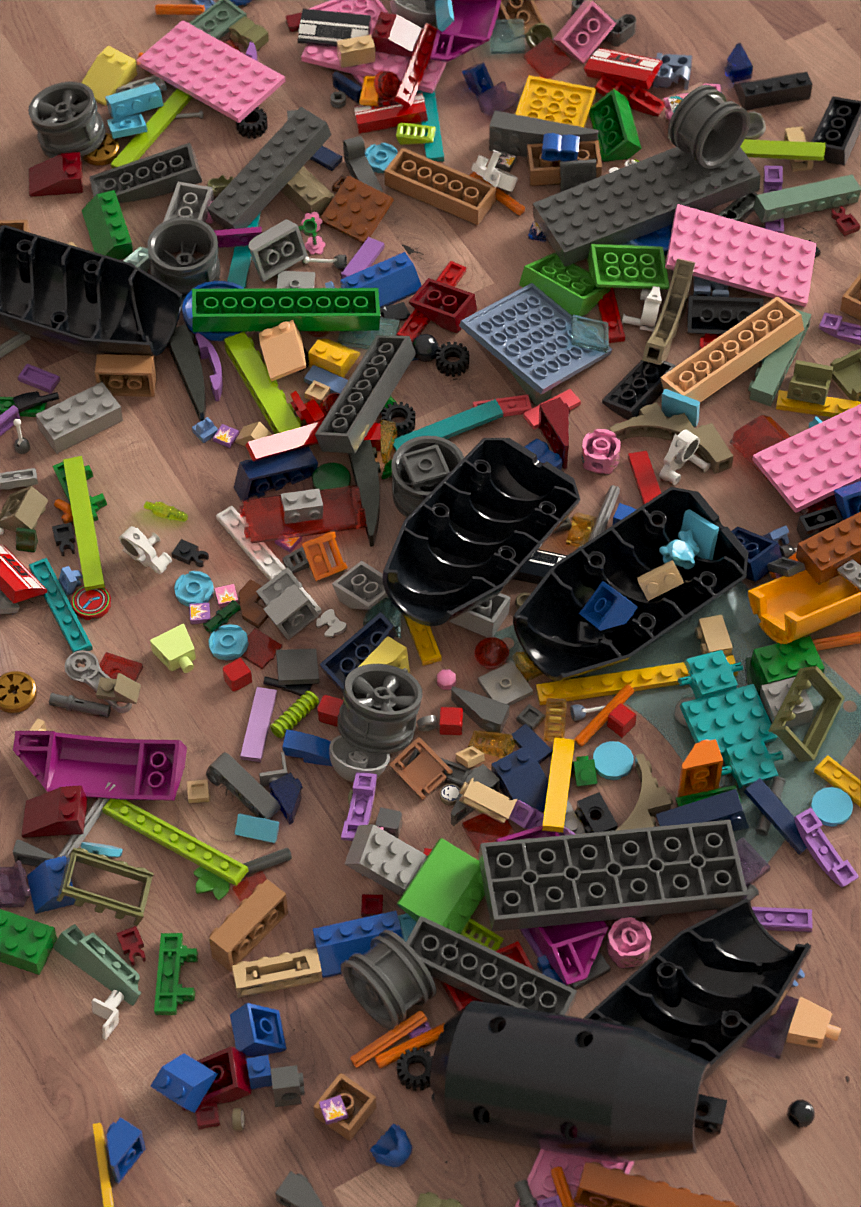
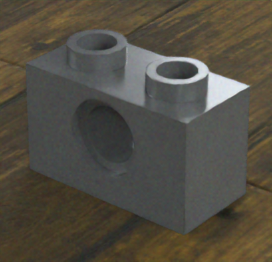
M297 1065L270 1069L275 1107L302 1104L301 1096L305 1095L303 1073H298Z

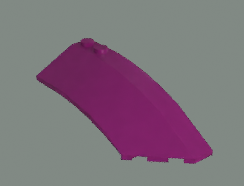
M452 0L454 21L443 32L437 30L431 60L449 62L488 42L492 35L502 0Z
M15 731L13 751L47 792L59 787L82 785L86 797L174 801L185 768L187 747L180 740L120 739L74 735L55 731Z
M543 825L496 839L495 842L560 835L558 832L542 830ZM604 921L528 929L543 955H546L553 969L564 984L568 986L587 979L608 927Z

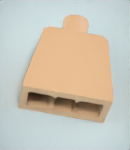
M800 997L786 1042L821 1048L825 1037L838 1041L841 1028L829 1025L832 1016L830 1011Z

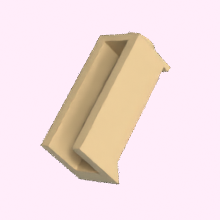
M803 126L785 128L784 141L806 142L804 132H802ZM789 159L793 172L813 169L814 160Z
M471 778L468 783H463L459 791L462 794L459 799L460 802L501 823H504L506 819L508 820L517 799L509 800L508 797L477 781L473 782L474 778Z

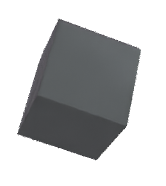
M380 807L375 825L379 826V828L383 827L384 831L399 838L402 827L401 811Z

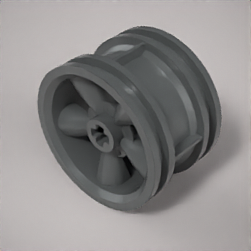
M79 82L54 84L43 89L30 102L28 113L34 128L38 131L37 137L41 149L48 157L53 158L62 153L80 152L82 157L94 151L104 140L106 129L101 115L97 112V102L93 91L87 85Z
M703 85L691 91L675 109L668 126V138L681 151L691 152L692 158L700 163V165L707 169H713L727 162L740 148L749 129L750 117L748 112L737 103L727 102L724 94L711 85Z
M179 217L161 223L152 231L147 244L149 260L151 262V276L181 293L182 300L196 286L206 282L219 281L221 270L217 236L207 223L195 218ZM182 251V253H180L176 258L171 255L175 252ZM195 251L204 255L197 260L192 257Z
M420 436L405 442L395 452L392 459V497L396 508L406 518L442 481L415 489L412 488L413 486L401 460V455L438 444L451 472L464 459L461 450L451 441L437 436Z
M367 664L352 670L345 680L343 703L340 707L337 721L338 730L342 737L354 747L371 753L387 754L407 747L414 737L416 716L422 700L423 692L419 682L408 672L387 664Z
M383 930L379 936L371 940V949L364 955L354 953L350 956L349 960H345L341 964V972L348 988L363 1009L381 1026L393 1030L398 1026V1023H402L406 1019V1010L414 1004L423 1006L427 1003L428 999H432L436 995V986L430 972L416 952L396 933L390 930Z

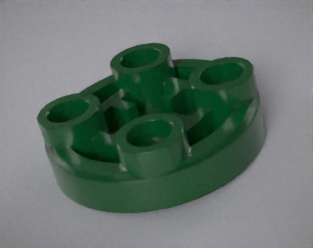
M330 462L322 464L313 473V489H319L321 495L329 497L331 500L338 499L350 487V472L339 463Z

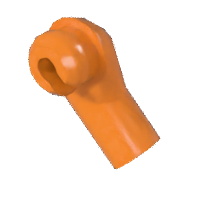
M57 499L54 502V506L64 512V515L61 517L62 521L65 524L73 522L71 505L61 499Z

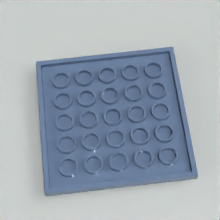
M533 283L461 320L459 325L539 394H543L609 356L612 352V348Z

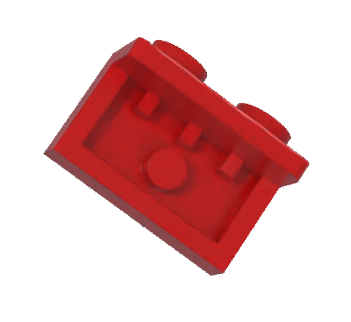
M297 391L290 394L293 399L290 403L301 421L305 419L307 424L310 425L325 419V415L315 399L304 404Z

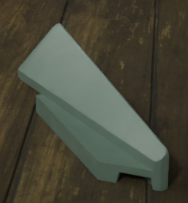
M75 924L61 932L54 946L56 952L109 990H117L116 995L118 992H121L124 996V1001L131 1006L136 1004L141 995V991H138L139 974L93 932L85 936Z

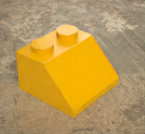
M318 339L308 352L310 367L315 365L343 378L360 356V352L330 339Z

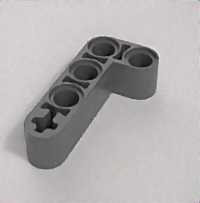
M572 0L571 17L585 0ZM625 14L618 20L608 15L616 25L604 38L605 41L613 46H620L634 36L636 31V17L634 15Z
M357 136L343 140L344 160L351 176L383 192L365 156L363 138Z
M222 753L208 767L206 777L216 786L222 783L256 817L270 820L281 809L279 802L228 753Z

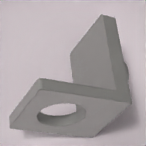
M281 752L283 770L259 773L261 786H278L288 783L284 752Z

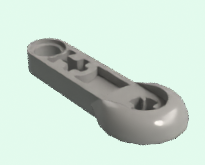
M76 651L66 659L65 672L74 681L86 683L95 692H97L100 677L110 678L101 670L96 656L89 651ZM78 664H85V667H78ZM105 700L119 713H126L132 707V703L119 707L117 705L118 701Z

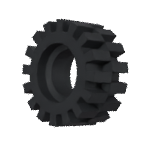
M259 107L255 108L240 123L236 122L238 133L242 134V137L247 135L249 139L250 136H253V138H256V135L262 136V133L265 134L268 128L266 112L262 108L259 110ZM248 121H257L253 124L246 123Z
M447 342V346L442 344L436 351L438 371L440 370L441 374L445 372V376L448 377L449 374H452V377H455V374L461 376V372L465 373L466 369L469 368V350H467L466 346L463 347L462 343L457 345V342H453V344ZM457 357L460 360L456 362L447 361L446 358Z
M393 402V406L388 404L387 408L384 407L381 413L383 431L387 435L391 433V437L397 435V438L402 434L411 433L416 425L413 407H409L407 403L403 405V402H400L399 405H397V402ZM395 417H403L406 420L397 423L393 422L391 419Z
M414 1047L412 1052L407 1049L405 1050V1055L403 1053L400 1055V1059L397 1061V1077L402 1086L406 1085V1089L409 1090L410 1087H413V1091H417V1088L420 1087L422 1091L424 1086L430 1087L433 1055L430 1056L428 1050L424 1053V1048L416 1051V1047ZM413 1063H421L425 1067V1071L422 1075L414 1076L409 1073V1066Z

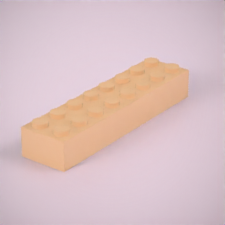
M777 296L660 377L663 390L668 389L702 402L804 330L801 314Z

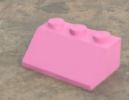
M585 0L553 41L566 53L581 63H585L616 23L593 0Z

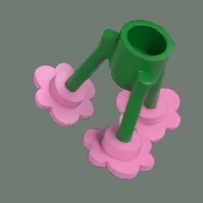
M317 212L306 213L305 219L301 222L302 226H299V230L306 236L312 237L308 238V242L305 243V249L311 255L315 253L322 254L325 242L316 233L320 230L322 219L319 218Z

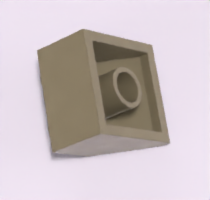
M32 486L10 494L0 511V527L16 532V528L35 529L39 516L46 510L45 505L48 499Z

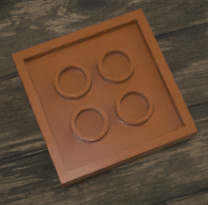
M348 175L321 216L322 223L364 244L367 238L372 236L394 199Z

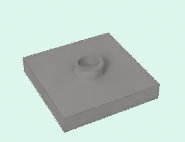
M281 271L278 273L277 288H314L315 272Z
M513 661L478 677V683L490 699L508 705L533 695L532 688Z

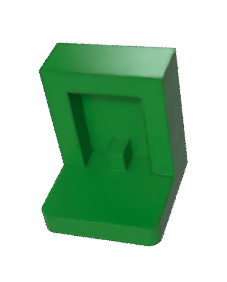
M588 755L576 757V761H572L576 786L597 784L594 759H589Z

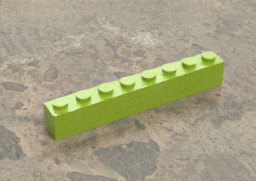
M245 332L225 338L224 345L228 357L273 433L278 434L302 427L300 418L294 415L291 403L286 402L283 390H279L277 380L271 381L266 363L262 362L259 350H255L252 338H248Z

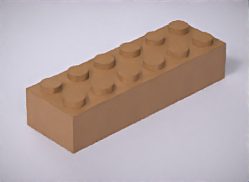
M405 148L399 151L384 171L385 186L476 225H479L496 202V187Z

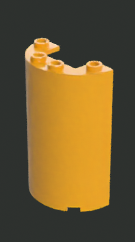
M804 570L793 576H782L748 590L752 612L754 615L758 614V618L761 620L759 623L760 627L767 636L780 644L790 643L861 612V590L842 575H838L818 585L812 576Z

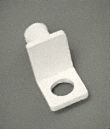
M113 990L104 1003L95 998L92 1000V1012L107 1020L102 1028L103 1039L105 1040L119 1023V1010L116 1008L124 1000V996L121 992L115 995L117 990Z

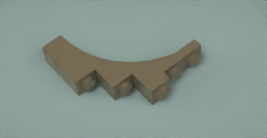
M677 258L662 312L650 339L646 342L643 361L661 365L668 358L672 339L676 337L680 318L685 313L696 262Z
M657 403L641 408L638 417H632L625 422L616 423L609 427V431L616 434V438L620 441L633 437H653L672 441L674 435L678 436L683 430H688L700 439L699 447L695 453L706 463H711L710 468L715 474L732 468L733 455L712 423L701 425L694 429L685 413L673 415L667 419Z
M644 753L635 756L634 766L641 782L638 802L627 820L615 831L656 827L654 817H657L656 814L670 810L671 805H673L671 793H667L665 786L659 787L656 777H652L651 763L649 760L646 761Z

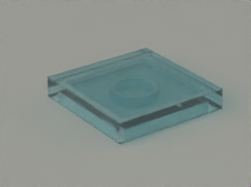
M523 19L496 20L490 37L491 54L525 53Z
M573 315L571 318V345L607 353L609 349L608 323Z

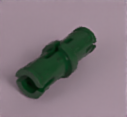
M232 600L222 610L216 611V615L203 624L204 629L211 634L221 625L227 624L229 622L228 619L240 611L241 607L235 600Z

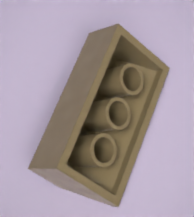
M304 167L281 190L305 214L317 212L321 215L335 196Z

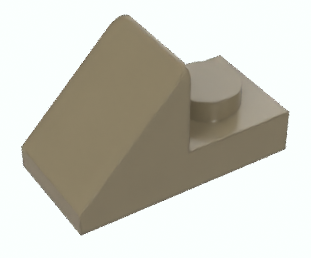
M118 673L117 679L100 677L96 697L97 699L137 704L141 684L121 673Z

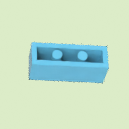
M156 83L105 96L109 114L114 120L164 106L161 90Z

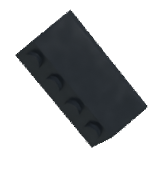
M797 72L736 83L733 87L742 108L747 111L810 99L813 84L808 72Z
M832 96L811 141L825 143L824 159L828 163L846 165L861 131V101Z
M689 296L687 333L724 334L763 307L764 299Z

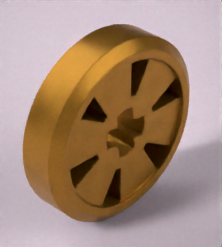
M106 133L102 143L94 151L82 156V158L92 165L101 166L109 164L120 153L119 142L117 138L113 139L110 133Z
M11 671L0 676V710L7 713H18L28 709L34 703L37 689L31 676L20 671ZM15 690L17 691V694L11 693V691Z

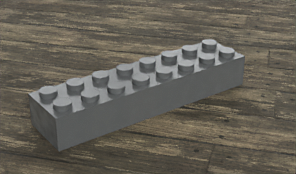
M300 107L207 207L212 220L226 229L247 228L329 139L332 134L327 122Z
M377 335L315 433L322 452L356 453L416 354L410 336Z
M420 916L406 941L423 961L432 977L483 1002L568 1016L576 1000L577 990L423 916Z

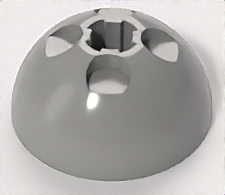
M390 0L393 14L399 15L420 28H423L426 22L431 24L436 19L435 4L433 10L429 11L426 10L425 0Z
M342 735L334 738L329 747V757L334 770L342 778L354 782L356 772L377 774V777H379L388 766L390 760L389 753L378 754L358 749L348 743Z

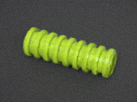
M306 691L305 695L297 699L296 703L292 704V707H289L283 715L279 716V719H276L270 725L272 733L282 739L286 734V729L292 730L293 726H296L302 718L306 717V714H309L319 704L318 697L313 692Z

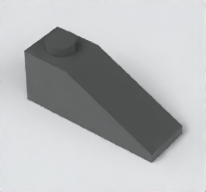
M452 686L451 700L459 708H462L463 712L481 729L491 734L501 735L509 717L510 705Z
M484 764L472 769L465 781L468 783L471 778H474L473 782L477 781L497 792L500 790V779ZM459 794L451 812V824L453 826L475 810L459 801L462 794Z
M290 1171L275 1193L276 1202L285 1207H324L308 1179L300 1173L296 1175Z

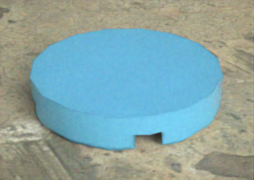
M387 143L373 144L365 151V156L376 173H384L385 169L398 154L397 149Z
M190 571L189 574H183L176 580L174 591L177 600L181 604L190 607L189 604L209 602L213 597L214 586L207 574L199 571Z
M233 624L219 627V630L211 633L208 640L209 649L213 656L225 661L234 660L242 656L249 645L247 633L240 626Z
M609 741L602 743L593 753L597 773L608 780L621 779V777L627 776L633 768V754L625 744Z
M828 787L817 791L813 796L811 808L823 825L834 827L844 824L849 820L852 814L853 803L849 795L843 790Z
M81 842V848L86 849L90 853L101 854L107 857L122 856V848Z

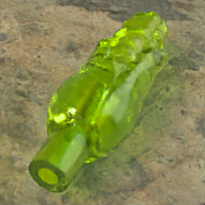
M146 501L144 504V509L151 510L157 517L183 522L188 519L186 513L163 502L151 503Z

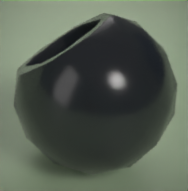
M803 1099L795 1100L789 1105L787 1116L793 1125L803 1128L811 1125L815 1117V1110L808 1101Z

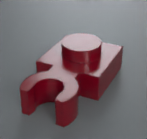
M840 206L839 213H836L833 209L831 217L835 220L836 227L845 237L859 231L861 225L852 214L846 215L845 208Z
M137 926L116 933L123 954L129 953V961L132 966L135 965L134 958L136 956H140L143 962L146 961L145 953L141 950V948H144V943Z

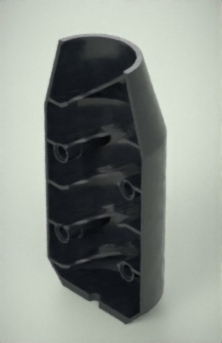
M7 225L0 226V327L92 356H97V354L158 356L167 348L178 324L182 305L181 293L131 263Z
M483 438L404 520L382 576L383 586L390 601L409 619L426 626H439L495 598L579 504L581 499L574 478L547 461L541 463L538 461L536 454L511 438Z
M670 487L555 563L514 614L513 626L516 636L532 663L544 675L554 681H562L625 662L746 578L748 551L731 530L721 524L717 513L699 492ZM690 509L718 526L719 531L713 560L703 559L696 555L694 557V567L684 569V567L676 565L684 583L648 601L637 578L664 564L663 555L659 549L662 546L665 547L671 541L679 540L678 533L682 528L685 511ZM602 581L638 607L626 624L608 628L613 632L611 635H605V638L612 640V643L603 640L598 641L597 644L589 645L577 643L578 623H590L579 613Z
M746 898L679 932L584 1018L640 1027L711 1062L710 1068L704 1074L703 1083L775 1016L811 951V945L809 943L795 944L794 950H790L780 944L761 925L752 909L750 900ZM593 1036L588 1039V1046L592 1043Z
M474 1000L446 1021L444 1031L439 1034L431 1066L430 1088L433 1090L431 1099L443 1121L454 1134L615 1163L696 1154L697 1147L694 1140L696 1106L704 1074L710 1068L711 1062L640 1027ZM593 1036V1041L588 1046V1039ZM488 1113L490 1114V1120H489V1122H488V1120H487V1114H488ZM575 1127L577 1128L578 1132L576 1138L573 1136V1130Z

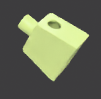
M184 623L150 640L153 654L170 671L180 667L184 673L193 670L194 665L192 661L196 659L195 649Z

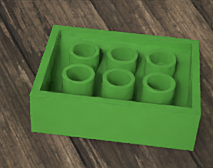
M591 244L587 262L589 273L596 287L652 289L655 286L660 287V289H669L663 247Z
M556 253L525 265L519 282L521 287L533 283L574 318L588 314L611 289V287H596L590 273L574 263L565 267Z
M439 838L397 902V905L416 922L420 916H423L460 934L485 896L479 860L446 840Z

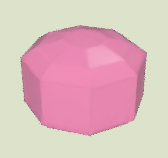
M450 669L441 670L437 674V686L441 689L451 690L452 686L456 685V674Z

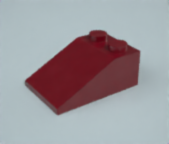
M380 12L372 34L375 52L411 58L422 28L399 15Z
M80 152L62 153L29 168L30 197L83 193V170Z
M430 278L424 282L409 300V304L441 328L457 334L462 329L459 326L461 320L473 315L477 311L475 294Z
M561 397L540 405L539 430L552 451L561 457L563 469H567L570 409L567 403L564 404Z
M82 785L59 787L27 800L21 834L22 838L84 834L88 799Z
M230 1046L197 1060L217 1073L200 1105L217 1102V1105L233 1102L252 1094L245 1053Z

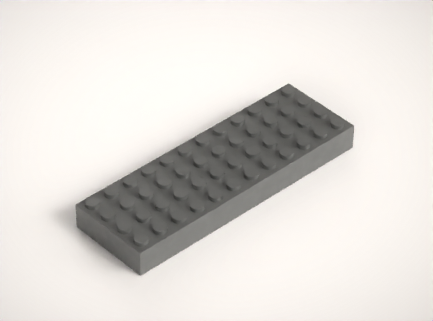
M675 147L534 202L533 218L566 267L588 258L591 244L621 245L672 225L677 204L707 211L760 190V174L741 147L727 162L713 169H707L692 158L691 152H684Z
M730 820L480 843L478 853L492 932L615 920L628 917L635 918L725 909L746 899L748 896Z

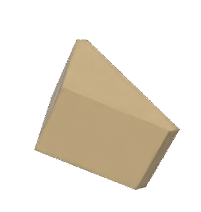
M259 421L244 426L235 439V443L245 446L249 441L273 434Z

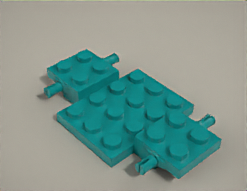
M723 650L686 659L684 664L687 668L688 676L678 678V683H680V686L690 684L696 699L683 702L679 707L695 743H699L702 740L710 741L716 739L726 765L722 767L721 776L732 774L739 788L749 786L759 778L764 782L778 776L774 761L782 760L784 756L782 751L770 754L764 744L775 741L777 735L769 732L772 723L754 684L736 688L738 684L733 672L742 671V663L730 665Z

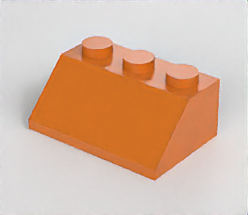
M716 739L710 741L702 740L694 745L681 766L677 797L719 788L723 758Z

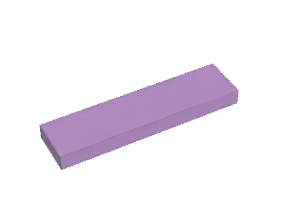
M256 688L240 755L241 760L261 762L277 690Z

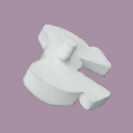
M333 609L325 611L321 618H317V628L328 623L329 629L324 633L325 637L332 638L334 635H340L347 628L346 623L339 621L335 616Z

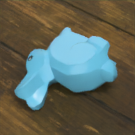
M691 529L680 531L678 533L679 540L676 539L669 542L665 547H660L659 551L663 555L664 564L673 560L675 565L684 567V569L694 567V557L699 554L700 549L693 540Z

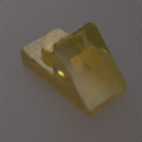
M579 512L575 513L572 517V526L566 539V545L579 548L580 545L586 544L596 517Z
M517 651L512 656L516 667L527 682L543 674L532 663L525 652Z

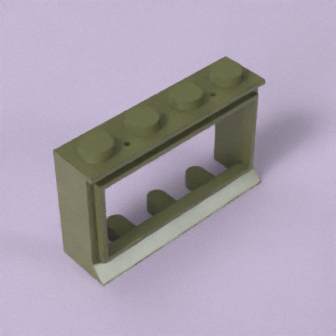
M817 666L800 668L769 732L776 734L798 758V762L814 761L845 697ZM812 685L824 700L803 742H801L785 724L796 717L792 710L795 705H800L804 701L800 696L802 690L808 689Z
M73 848L68 855L57 901L61 902L64 896L75 898L74 905L78 907L83 906L87 902L96 905L95 912L103 913L105 908L116 911L115 918L123 919L125 915L135 917L133 925L138 926L144 918V910L154 873L142 867L130 866L124 861L108 859L105 855L90 853L83 848ZM75 861L143 882L138 907L69 886Z

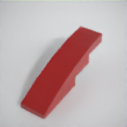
M602 75L595 86L596 92L603 96L615 89L628 98L630 109L659 117L665 107L662 100L638 85L634 89L621 80L617 84Z

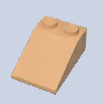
M294 320L282 322L276 327L265 329L259 333L260 345L271 381L306 368L302 336Z

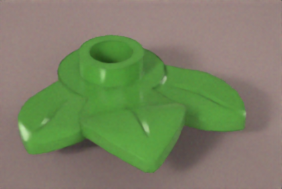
M202 867L197 868L193 872L199 878L196 882V893L213 891L217 900H221L230 889L228 881Z

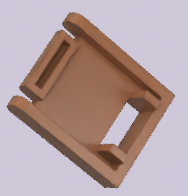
M420 737L413 741L389 764L422 800L426 798L422 793L423 790L430 794L447 778L443 774L444 771L449 775L453 773L447 764ZM416 749L420 754L405 767L402 761Z

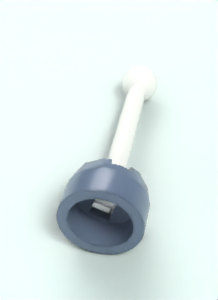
M579 704L571 705L570 713L572 720L579 721L586 716V713L600 711L605 706L585 709L584 706Z

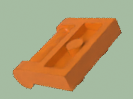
M334 531L301 543L315 581L348 568L346 562H343L335 540L336 534ZM327 541L336 563L333 567H331L323 545Z

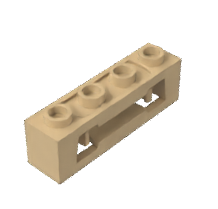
M303 949L297 953H282L277 957H262L257 961H242L232 965L238 998L323 981L317 949Z

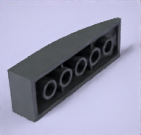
M494 111L489 125V150L504 151L516 156L527 157V144H543L544 134L556 133L561 136L575 135L580 137L579 142L598 140V130Z
M190 143L89 177L94 197L99 193L115 190L119 203L133 202L174 192L178 182L189 184L203 182L197 157Z

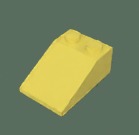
M107 46L97 56L82 83L91 88L98 103L106 106L105 96L116 94L115 90L117 88L127 85L137 76L136 60Z
M389 636L360 665L387 664L400 669L406 668L408 673L410 672L407 647Z

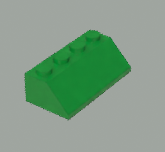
M615 89L611 90L591 107L589 113L593 129L598 130L599 149L603 162L629 159L642 149L628 98Z
M115 190L97 194L81 210L94 252L118 260L126 259L133 253V247Z

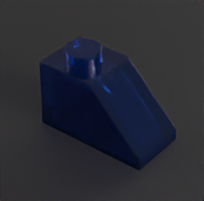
M741 43L736 44L727 59V66L725 67V74L732 83L752 79L753 65Z
M485 63L475 64L462 71L468 88L481 102H485L498 95Z
M289 773L270 782L269 789L270 794L279 802L280 810L290 825L294 822L302 799L301 790L303 787L298 778L295 779L292 773Z

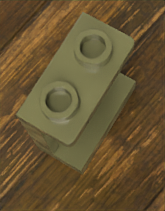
M860 348L849 352L841 358L834 359L830 366H833L832 379L850 400L861 402Z
M796 360L794 374L789 382L787 398L825 405L831 384L833 366Z

